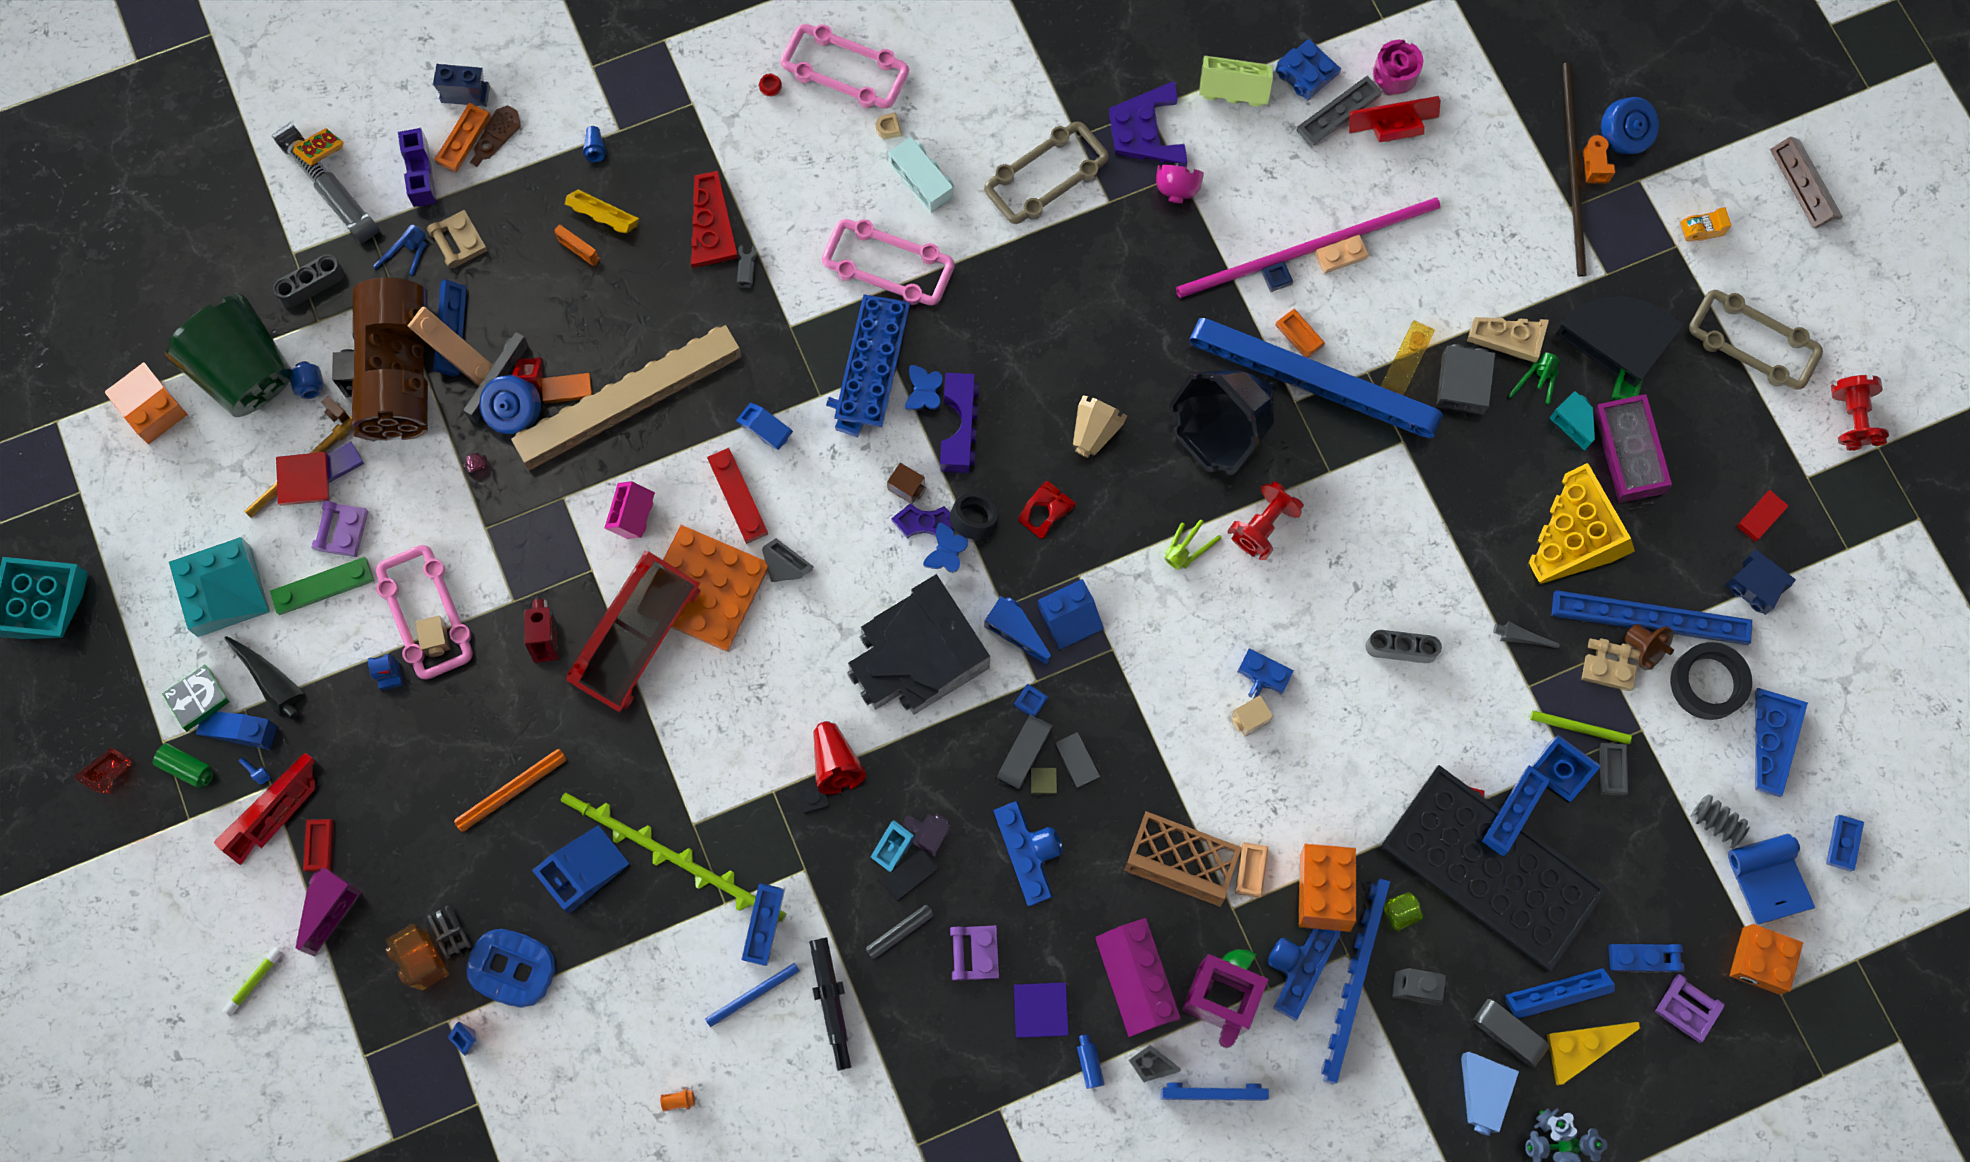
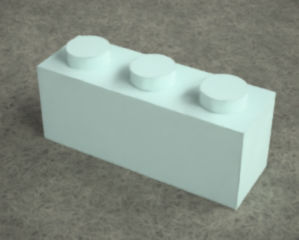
M909 137L888 152L889 163L931 213L953 198L954 184L952 180L940 172V167L934 159H929L920 142L916 143L912 137Z

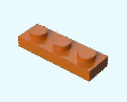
M468 103L435 157L436 164L457 173L491 118L490 113Z

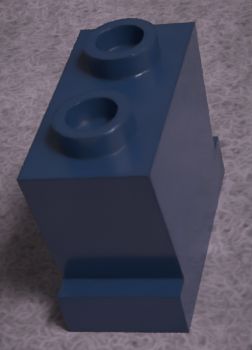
M436 64L433 86L440 93L439 99L441 103L460 105L471 103L475 106L487 107L490 84L484 81L483 68Z
M1755 549L1742 562L1745 567L1725 585L1730 588L1732 594L1740 598L1742 597L1750 603L1753 610L1766 615L1774 609L1781 594L1789 589L1796 579Z

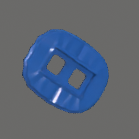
M495 929L482 935L474 945L466 965L467 979L474 990L496 1002L519 1008L533 1006L543 998L556 972L555 957L546 945L525 934L506 929ZM496 954L508 958V963L502 973L493 971L490 968ZM521 963L532 967L531 974L526 982H521L514 978L517 967Z

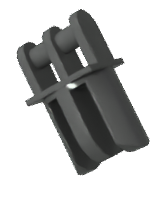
M451 904L446 906L445 910L454 929H452L445 913L441 910L436 912V916L444 933H442L432 914L427 916L437 937L436 941L439 943L447 960L451 958L450 955L453 953L459 954L461 949L471 947L465 933L466 931L462 929ZM461 935L463 940L457 943L455 938ZM451 941L452 946L446 948L444 943Z

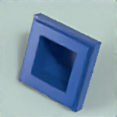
M461 1022L455 1024L448 1036L464 1056L469 1053L476 1042L475 1030Z

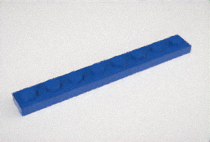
M1379 879L1375 882V885L1371 884L1368 891L1367 899H1371L1369 909L1365 908L1362 914L1361 923L1364 924L1362 934L1358 933L1355 940L1354 948L1358 950L1356 958H1351L1348 973L1351 974L1349 984L1345 983L1342 989L1343 1007L1342 1009L1338 1008L1334 1023L1338 1024L1335 1034L1332 1033L1328 1042V1049H1331L1329 1060H1324L1321 1074L1324 1075L1323 1082L1332 1085L1338 1082L1390 884V881Z

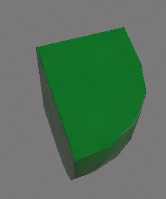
M1236 949L1228 952L1222 960L1247 970L1257 954L1245 949Z

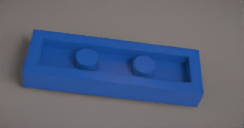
M763 883L758 885L741 960L763 966L768 965L785 893L784 888Z

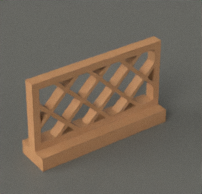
M1145 812L1124 871L1221 907L1242 847ZM1147 821L1157 823L1162 832L1150 836L1146 829ZM1174 831L1181 832L1186 841L1174 845L1169 833ZM1144 833L1146 838L1141 840L1142 835ZM1164 836L1170 848L1158 852L1152 840ZM1198 840L1205 841L1210 850L1198 854L1193 842ZM1149 843L1154 854L1148 857L1136 854L1138 846ZM1188 845L1194 857L1182 861L1176 849ZM1222 849L1234 852L1232 860L1223 864L1217 854V851ZM1173 852L1178 863L1173 866L1165 865L1160 856ZM1212 854L1218 866L1206 870L1200 858ZM1197 861L1202 873L1195 876L1191 875L1184 865ZM1221 870L1225 878L1223 886L1213 883L1209 874Z

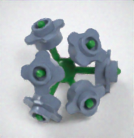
M1549 1108L1545 1111H1540V1115L1536 1117L1539 1123L1534 1127L1537 1129L1540 1126L1544 1132L1552 1129L1551 1138L1558 1142V1144H1549L1545 1137H1539L1536 1131H1532L1530 1140L1526 1142V1152L1529 1156H1532L1533 1162H1541V1159L1547 1158L1550 1150H1559L1553 1156L1555 1162H1581L1580 1157L1577 1155L1580 1151L1585 1156H1591L1592 1161H1600L1601 1154L1607 1149L1608 1145L1607 1141L1598 1135L1596 1129H1589L1588 1134L1583 1135L1579 1141L1575 1138L1578 1131L1574 1127L1573 1122L1575 1118L1571 1113H1565L1564 1116L1559 1117L1556 1114L1559 1111L1558 1108L1552 1112Z

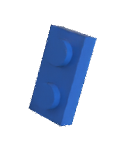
M1840 814L1835 816L1826 865L1850 872L1855 870L1864 826L1863 821Z

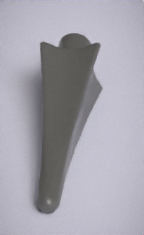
M1510 621L1506 625L1495 624L1493 629L1494 634L1502 635L1500 641L1560 648L1558 642L1536 635Z

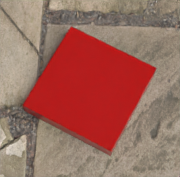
M326 452L276 457L277 497L280 506L330 501L328 455Z

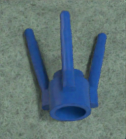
M410 225L402 237L379 259L373 268L378 269L381 264L390 259L404 245L411 250L418 248L410 270V275L413 276L422 251L427 245L423 241L426 234L417 226Z

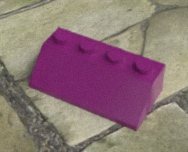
M1146 918L1122 925L1095 937L1128 1037L1176 1022L1180 1019Z

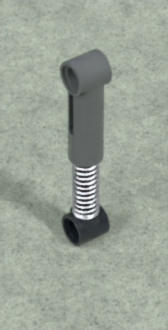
M291 122L271 135L286 155L290 154L311 181L314 182V188L344 222L361 245L380 232L373 219L367 212H364L332 172H328L321 162L310 166L293 152L294 146L305 139Z

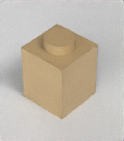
M440 615L415 621L420 649L426 656L437 657L443 655L444 651L451 650L446 623Z
M1259 695L1235 709L1232 713L1233 718L1231 721L1234 728L1238 732L1241 731L1245 737L1269 723L1273 715Z

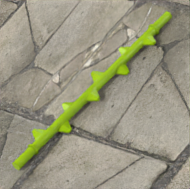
M564 793L561 802L578 810L583 816L587 815L612 829L613 842L619 843L627 837L653 852L654 865L657 866L669 860L694 874L697 888L700 889L706 884L711 883L736 897V910L742 911L750 905L754 907L756 896L734 885V872L729 871L721 877L693 862L692 849L688 848L678 854L652 840V828L647 825L636 831L610 816V805L607 803L595 809L590 803L586 804L568 793ZM780 910L778 921L783 922L787 913Z

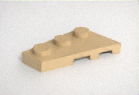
M1475 317L1467 341L1536 363L1539 359L1549 320L1540 319L1539 322H1528V319L1505 321L1503 318Z

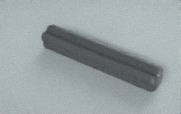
M924 905L867 946L866 951L870 957L876 959L934 916L931 908L928 905Z

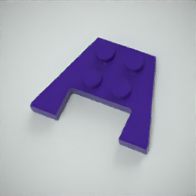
M1170 82L1109 108L1115 154L1138 159L1150 158L1159 160V163L1166 161L1176 163L1178 166L1187 167L1185 144L1160 145L1155 107L1177 105L1178 99L1175 82Z

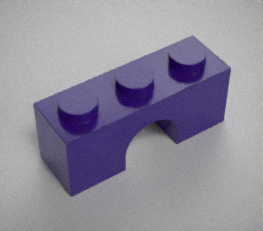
M416 128L398 132L400 152L407 173L404 174L410 202L413 207L436 204L437 199L428 141L422 129Z

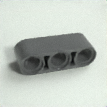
M323 255L279 279L274 284L273 290L284 306L294 307L340 282L344 277V271L334 256ZM334 267L331 271L326 272L328 268ZM313 278L310 283H305L308 279ZM292 290L288 295H284L285 292Z
M1389 630L1374 631L1365 645L1367 653L1373 657L1418 663L1434 661L1442 650V644L1435 636ZM1373 640H1381L1384 644V648L1376 647L1373 643ZM1398 642L1406 643L1409 651L1401 650ZM1423 645L1432 647L1434 653H1426Z
M1030 714L1004 761L997 778L1020 789L1053 726Z
M1487 999L1473 1018V1022L1480 1029L1532 1068L1537 1066L1550 1048V1045L1543 1038L1491 999Z

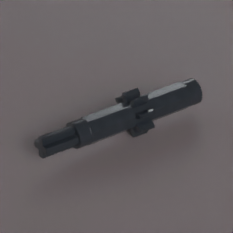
M828 938L811 940L809 944L818 987L812 988L814 1000L821 999L829 1043L833 1047L837 1071L851 1068L846 1043L848 1037L839 995L845 994L843 981L836 982Z

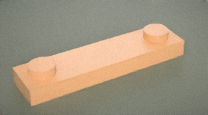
M422 307L407 325L478 386L481 385L493 367L488 360L426 307Z

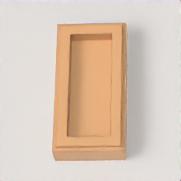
M1242 843L1235 894L1257 898L1262 897L1268 846Z

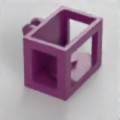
M1208 954L1198 967L1182 1012L1222 1028L1218 1040L1219 1044L1223 1048H1230V1046L1232 1047L1236 1043L1235 1040H1237L1238 1036L1250 1029L1268 979ZM1214 980L1244 992L1238 1012L1204 999L1206 995H1209Z

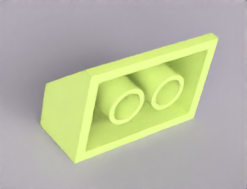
M1204 56L1199 95L1207 100L1223 98L1230 103L1244 101L1257 107H1261L1263 104L1268 105L1273 80L1272 65Z

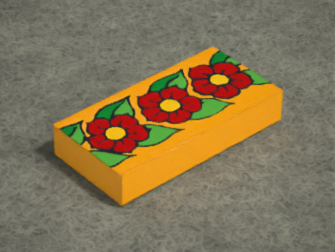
M325 128L295 145L293 152L312 166L340 150L344 142Z

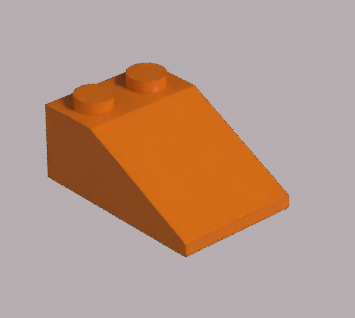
M144 362L105 391L121 415L147 444H150L188 415Z

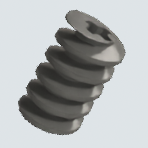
M1708 794L1698 803L1690 817L1695 814L1697 815L1695 822L1697 825L1702 821H1706L1704 827L1706 831L1714 827L1713 836L1723 833L1721 841L1724 843L1731 839L1730 848L1733 849L1743 840L1750 829V826L1747 827L1748 820L1745 818L1739 820V814L1736 812L1729 815L1731 809L1728 806L1721 809L1722 802L1717 800L1712 803L1713 796Z

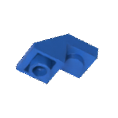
M751 402L736 420L741 427L754 432L765 444L777 450L787 442L789 436L793 433L788 426L764 408Z

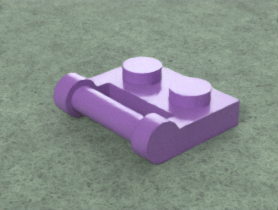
M323 501L322 510L324 511L316 540H313L311 548L320 552L357 557L369 511L366 508ZM333 513H337L339 518L332 544L326 543Z
M996 926L951 927L950 936H953L954 951L952 980L999 979ZM963 936H971L972 971H965Z
M1679 973L1673 979L1670 988L1655 1012L1700 1043L1704 1041L1725 1004L1718 999L1713 1000L1688 983L1686 977ZM1682 990L1709 1009L1708 1014L1678 995L1679 991Z

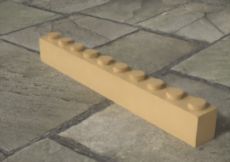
M726 325L715 327L702 338H695L689 341L687 346L668 352L664 358L649 362L638 372L628 373L623 377V380L615 384L610 383L604 386L600 392L583 397L574 406L564 407L559 411V414L551 418H544L536 426L518 432L511 440L530 471L741 358L740 348Z

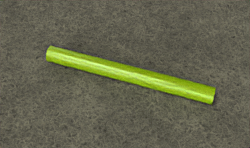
M1532 710L1530 720L1627 745L1631 743L1632 735L1534 710Z

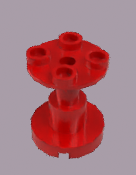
M1867 375L1850 376L1838 380L1837 386L1831 385L1832 398L1845 401L1847 414L1853 415L1854 430L1841 434L1838 437V443L1845 445L1848 451L1859 450L1864 445L1881 446L1887 443L1889 431L1884 428H1870L1868 412L1872 411L1871 397L1883 391L1882 381L1878 376L1872 375L1873 380L1867 379Z
M1275 481L1271 485L1263 484L1261 487L1262 495L1270 503L1261 515L1255 514L1248 524L1234 521L1227 531L1228 534H1234L1231 539L1240 549L1252 557L1257 553L1260 555L1259 560H1267L1273 552V547L1268 541V537L1274 531L1273 523L1279 515L1284 513L1287 516L1299 518L1302 514L1301 509L1304 507V504L1298 498L1288 495L1284 492L1285 488Z

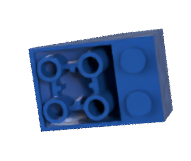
M598 825L553 853L532 871L563 910L570 914L628 867L630 863Z

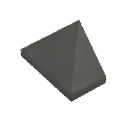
M777 538L762 548L771 582L800 579L814 568L813 565Z

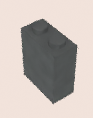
M1457 344L1447 345L1442 354L1436 407L1484 415L1490 402L1495 353L1488 352V350L1482 348L1473 350Z

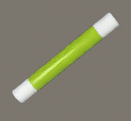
M274 947L222 1011L232 1016L281 957L283 952Z

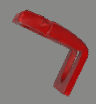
M1046 481L1026 503L1018 520L1035 535L1043 539L1052 524L1066 515L1067 512L1073 510L1076 503L1064 493L1060 494L1061 491L1049 481ZM1041 505L1048 507L1049 517L1040 527H1036L1030 522L1033 506Z

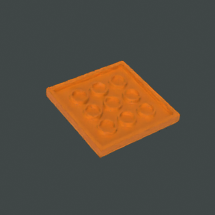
M680 525L663 560L700 583L698 588L701 591L694 602L689 601L685 604L671 628L728 652L768 571V565L765 563V560ZM660 566L637 610L638 613L661 623L686 583L685 580Z

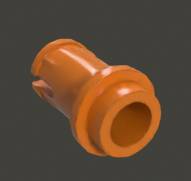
M685 1088L678 1093L662 1094L660 1097L662 1111L666 1112L685 1107L689 1110L691 1106H695L694 1091H688Z

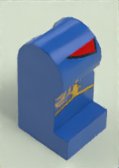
M388 653L383 657L368 658L370 675L372 679H376L381 691L403 686L400 664L393 655Z

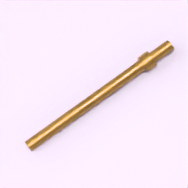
M352 415L341 425L337 424L332 429V433L310 453L326 452L339 439L342 441L348 436L347 432L353 428ZM277 482L244 510L250 518L277 495Z

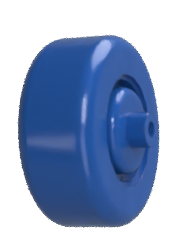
M1630 97L1617 100L1604 113L1601 124L1602 136L1608 141V147L1618 154L1641 153L1651 147L1659 132L1658 114L1652 104L1643 98Z
M515 375L494 378L487 383L480 396L479 404L483 419L493 430L499 433L515 434L524 429H529L537 421L540 414L541 400L536 387Z

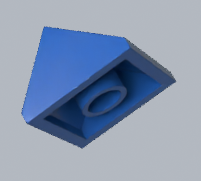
M1558 735L1548 743L1532 767L1550 779L1548 787L1571 802L1601 765Z

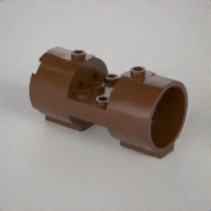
M374 278L362 281L353 288L352 336L354 339V378L352 380V427H354V437L373 442L377 440L387 441V437L396 438L400 436L402 440H409L420 437L428 431V381L424 378V344L426 341L407 326L422 307L428 309V292L425 287L416 282L401 278Z

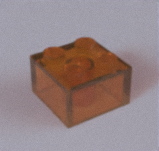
M413 923L385 939L389 946L386 948V952L392 962L396 961L401 970L397 972L404 985L409 984L411 988L414 987L422 991L449 975L427 931Z

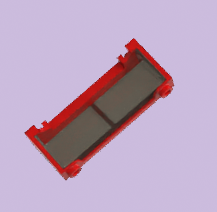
M644 551L567 673L566 680L616 711L620 712L622 708L626 710L634 698L631 695L633 687L685 604L689 601L694 602L701 591L698 588L700 583L651 552Z

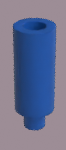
M1089 1034L1079 1036L1081 1046L1077 1047L1086 1089L1104 1086L1105 1083L1096 1044L1091 1043Z

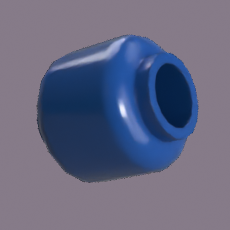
M307 361L297 363L292 369L293 373L289 378L294 394L303 399L317 397L324 388L320 368Z

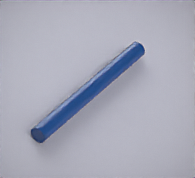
M795 963L791 964L706 1017V1022L709 1027H712L797 974L800 970Z

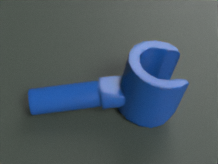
M244 757L239 759V763L249 771L251 778L261 785L271 779V776L263 766L256 770Z

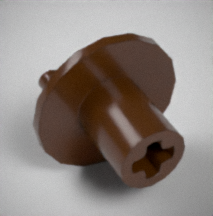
M1635 624L1630 628L1625 637L1626 643L1641 652L1638 664L1643 670H1652L1666 653L1672 655L1674 649L1670 647L1674 634L1673 630L1668 626L1661 627L1655 633H1652L1641 625Z

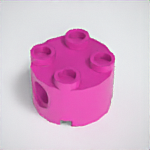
M1397 39L1389 41L1380 49L1373 67V77L1384 94L1406 93L1416 85L1424 59L1422 52L1415 44L1405 43L1406 40Z

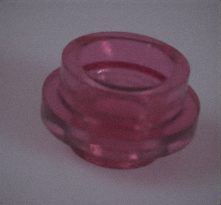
M479 452L467 456L465 458L466 462L463 463V467L467 468L468 472L471 473L487 466L485 461L487 457L486 455L480 456Z

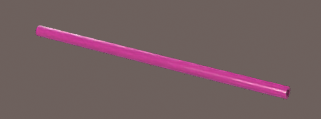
M1435 197L1176 287L1179 298L1252 274L1277 263L1286 262L1315 252L1316 249L1357 235L1361 236L1440 208L1439 199Z

